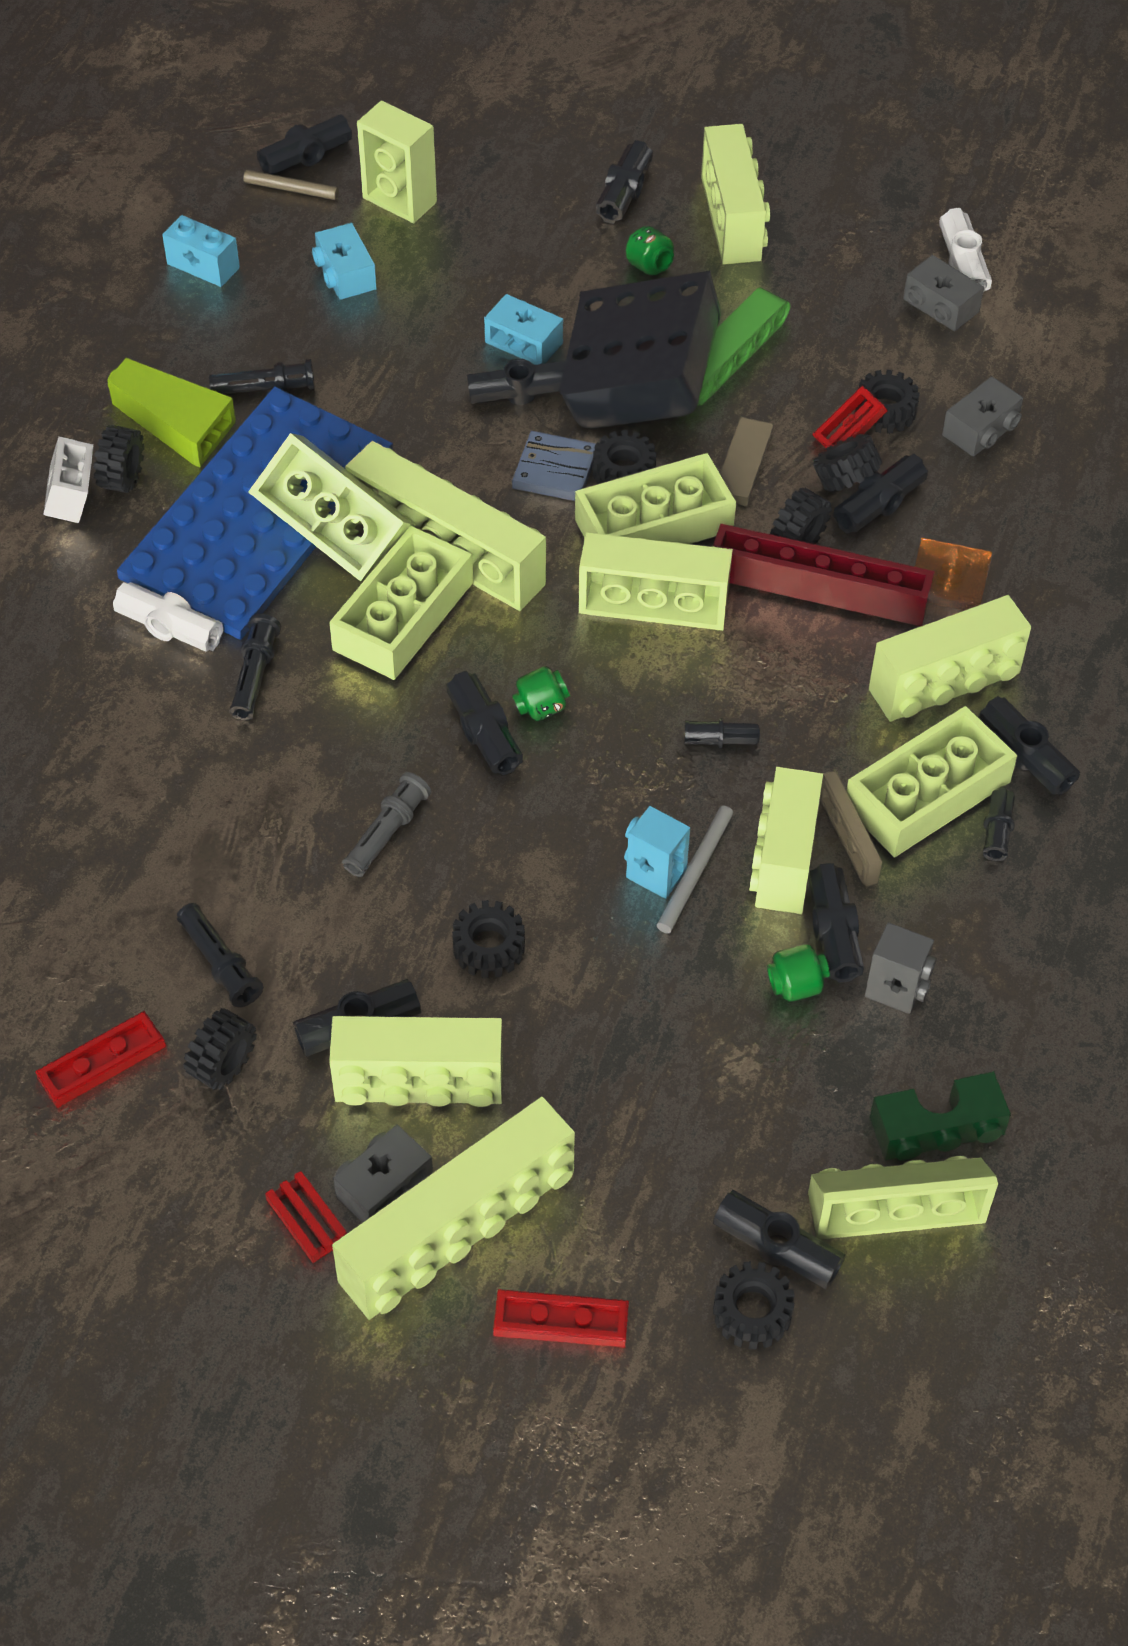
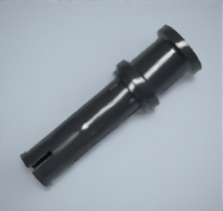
M306 359L305 363L291 365L277 362L274 368L209 375L210 390L221 394L270 390L274 386L287 392V389L308 387L309 390H315L311 359ZM304 374V377L288 378L289 375ZM275 377V380L266 381L265 378ZM251 379L259 380L258 382L230 385V382Z
M255 614L249 618L248 628L250 632L248 640L243 642L241 648L244 662L229 711L238 720L247 721L253 718L266 664L274 657L273 643L275 637L280 634L281 624L276 618L267 614Z
M189 903L183 906L177 913V921L182 924L196 946L211 964L212 977L218 984H223L229 992L231 1004L241 1008L253 1003L261 995L264 988L263 983L257 977H252L246 968V960L242 955L229 949L197 903Z

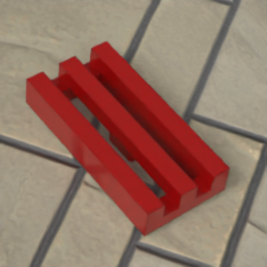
M861 386L812 435L825 449L829 446L837 445L836 442L840 440L844 442L848 437L853 436L855 438L859 434L864 435L887 412V409L866 388ZM866 399L867 402L852 415L851 413ZM842 422V426L827 439L826 437Z
M300 1171L294 1175V1180L291 1182L285 1180L279 1184L280 1188L274 1192L271 1189L265 1193L267 1202L310 1261L314 1263L333 1251L332 1244L345 1236L347 1232L303 1172ZM299 1189L302 1191L335 1236L334 1238H329L296 1191ZM286 1197L289 1199L322 1244L320 1247L315 1248L282 1203L283 1199Z

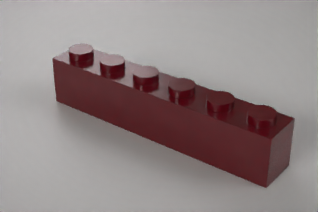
M720 524L713 546L732 549L729 582L731 584L917 626L923 625L935 571Z

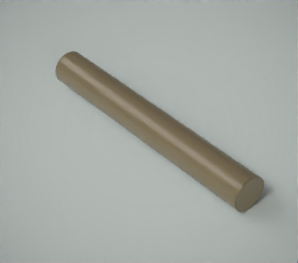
M246 170L244 173V183L337 200L339 188L251 170Z

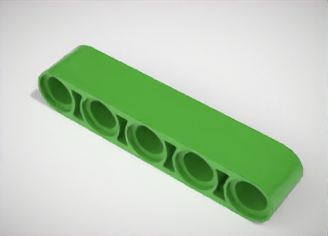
M758 288L717 327L697 406H702L782 326L790 311L789 301L763 288Z

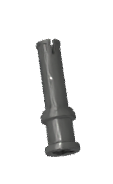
M405 772L400 777V785L391 796H386L381 802L382 811L379 813V816L342 861L344 868L352 875L362 877L365 874L369 865L391 839L394 832L400 825L408 824L413 818V811L420 801L427 800L430 796L431 789L429 785L418 775Z

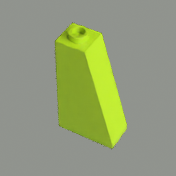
M125 358L108 377L107 384L112 404L197 467H201L236 423L233 398L131 359Z

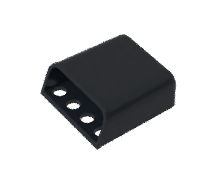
M710 270L581 291L559 389L574 420L582 427L594 429L681 417L695 411L721 316L720 304ZM692 286L698 287L695 293L688 296L682 295L685 289ZM660 291L666 292L663 298L657 301H650V298L655 293ZM629 296L634 297L633 301L628 305L618 306L622 299ZM598 301L603 302L598 309L591 311V304Z

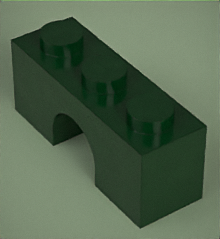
M995 1072L954 1080L949 1097L952 1110L947 1113L938 1114L926 1110L920 1104L915 1089L874 1097L869 1118L884 1160L896 1158L899 1160H910L923 1152L937 1149L942 1152L951 1151L964 1143L973 1141L988 1143L1005 1135L1011 1113Z

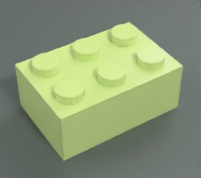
M381 100L357 121L363 198L415 223L437 203L434 126Z
M776 767L774 782L766 781L749 891L757 892L755 903L757 908L802 914L823 773Z

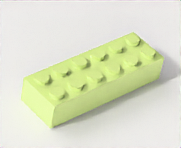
M371 441L345 466L348 472L414 523L413 527L471 553L473 559L472 585L518 611H521L546 585V536L542 535L537 529L520 523L508 513L493 508L484 503L479 497L464 492L455 487L450 481L437 477L425 470L421 465L408 461L392 449L385 448L374 441Z
M540 1097L333 1243L338 1283L368 1320L379 1313L386 1314L399 1304L403 1295L415 1287L419 1289L426 1286L433 1280L437 1271L449 1262L457 1263L462 1260L471 1250V1246L484 1237L488 1239L495 1236L504 1227L506 1221L518 1212L524 1214L531 1210L537 1204L539 1197L551 1188L556 1190L564 1186L574 1172L575 1132L543 1097Z

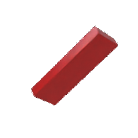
M142 1011L36 1070L35 1073L56 1108H59L166 1047V1044L145 1011Z
M498 1289L493 1336L625 1348L629 1300Z

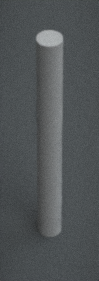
M725 805L719 807L657 923V928L664 933L672 931L733 816V810Z

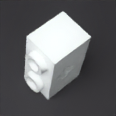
M58 436L49 469L43 515L79 523L88 494L93 444Z

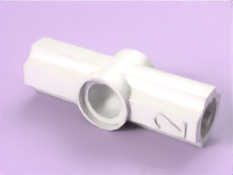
M961 208L949 209L946 214L940 217L939 221L950 254L948 263L956 270L984 286L985 292L991 288L992 280L981 252L982 238L973 230L968 213H964Z
M123 582L117 589L116 597L113 601L114 611L145 624L147 630L154 637L163 641H170L174 637L207 652L208 650L213 651L218 646L224 631L222 622L191 609V606L183 597L173 592H167L164 596H161L132 582L128 584Z

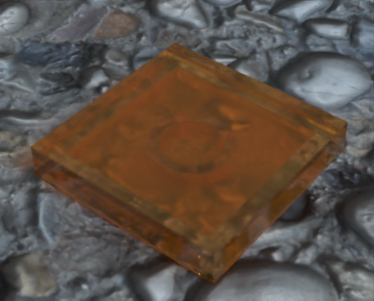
M921 538L915 567L935 571L929 603L960 610H968L981 605L992 552Z

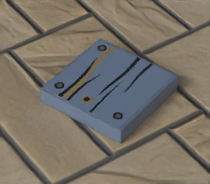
M530 431L512 479V488L575 501V491L584 489L593 467V451L595 450L596 443Z

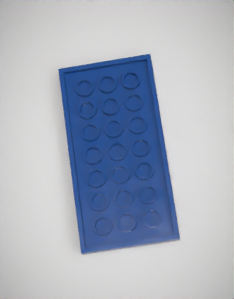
M274 386L117 569L118 579L126 583L132 582L161 596H164L167 592L176 593L189 603L191 609L222 622L223 632L242 640L249 631V618L255 614H263L317 547L249 493L251 487L289 434L304 436L344 469L371 441L392 450L393 443ZM302 479L300 486L304 488L301 492H306L308 488L307 480ZM329 502L328 508L331 511L328 514L335 513V502Z

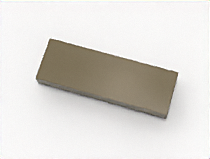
M744 417L739 419L720 472L736 504L748 506L773 434L774 424Z
M836 770L825 773L822 779L820 801L862 884L865 887L877 884L882 860Z

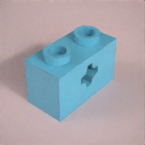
M183 215L162 234L166 260L170 266L219 287H222L240 268L236 238Z
M352 223L315 233L316 247L312 248L314 262L317 267L322 266L326 285L328 288L334 289L339 300L377 289L375 264Z
M505 294L484 318L485 343L521 359L528 360L535 365L545 364L563 344V318L508 294Z
M649 806L640 818L637 816L633 818L625 833V837L628 838V848L624 859L627 861L626 878L667 899L687 869L690 827Z

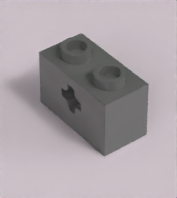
M931 255L907 274L903 299L955 332L980 312L984 286L936 256Z
M991 376L946 411L942 435L974 457L984 448L989 449L992 447L998 437L1007 430L1012 431L1017 427L1022 418L1020 412L1023 397Z
M888 922L873 953L865 997L911 1014L916 1000L924 1002L932 982L930 977L937 958L931 956L934 939Z
M396 1124L387 1133L381 1132L376 1135L369 1143L367 1150L355 1160L349 1159L339 1167L333 1178L336 1198L363 1223L433 1173L432 1156Z

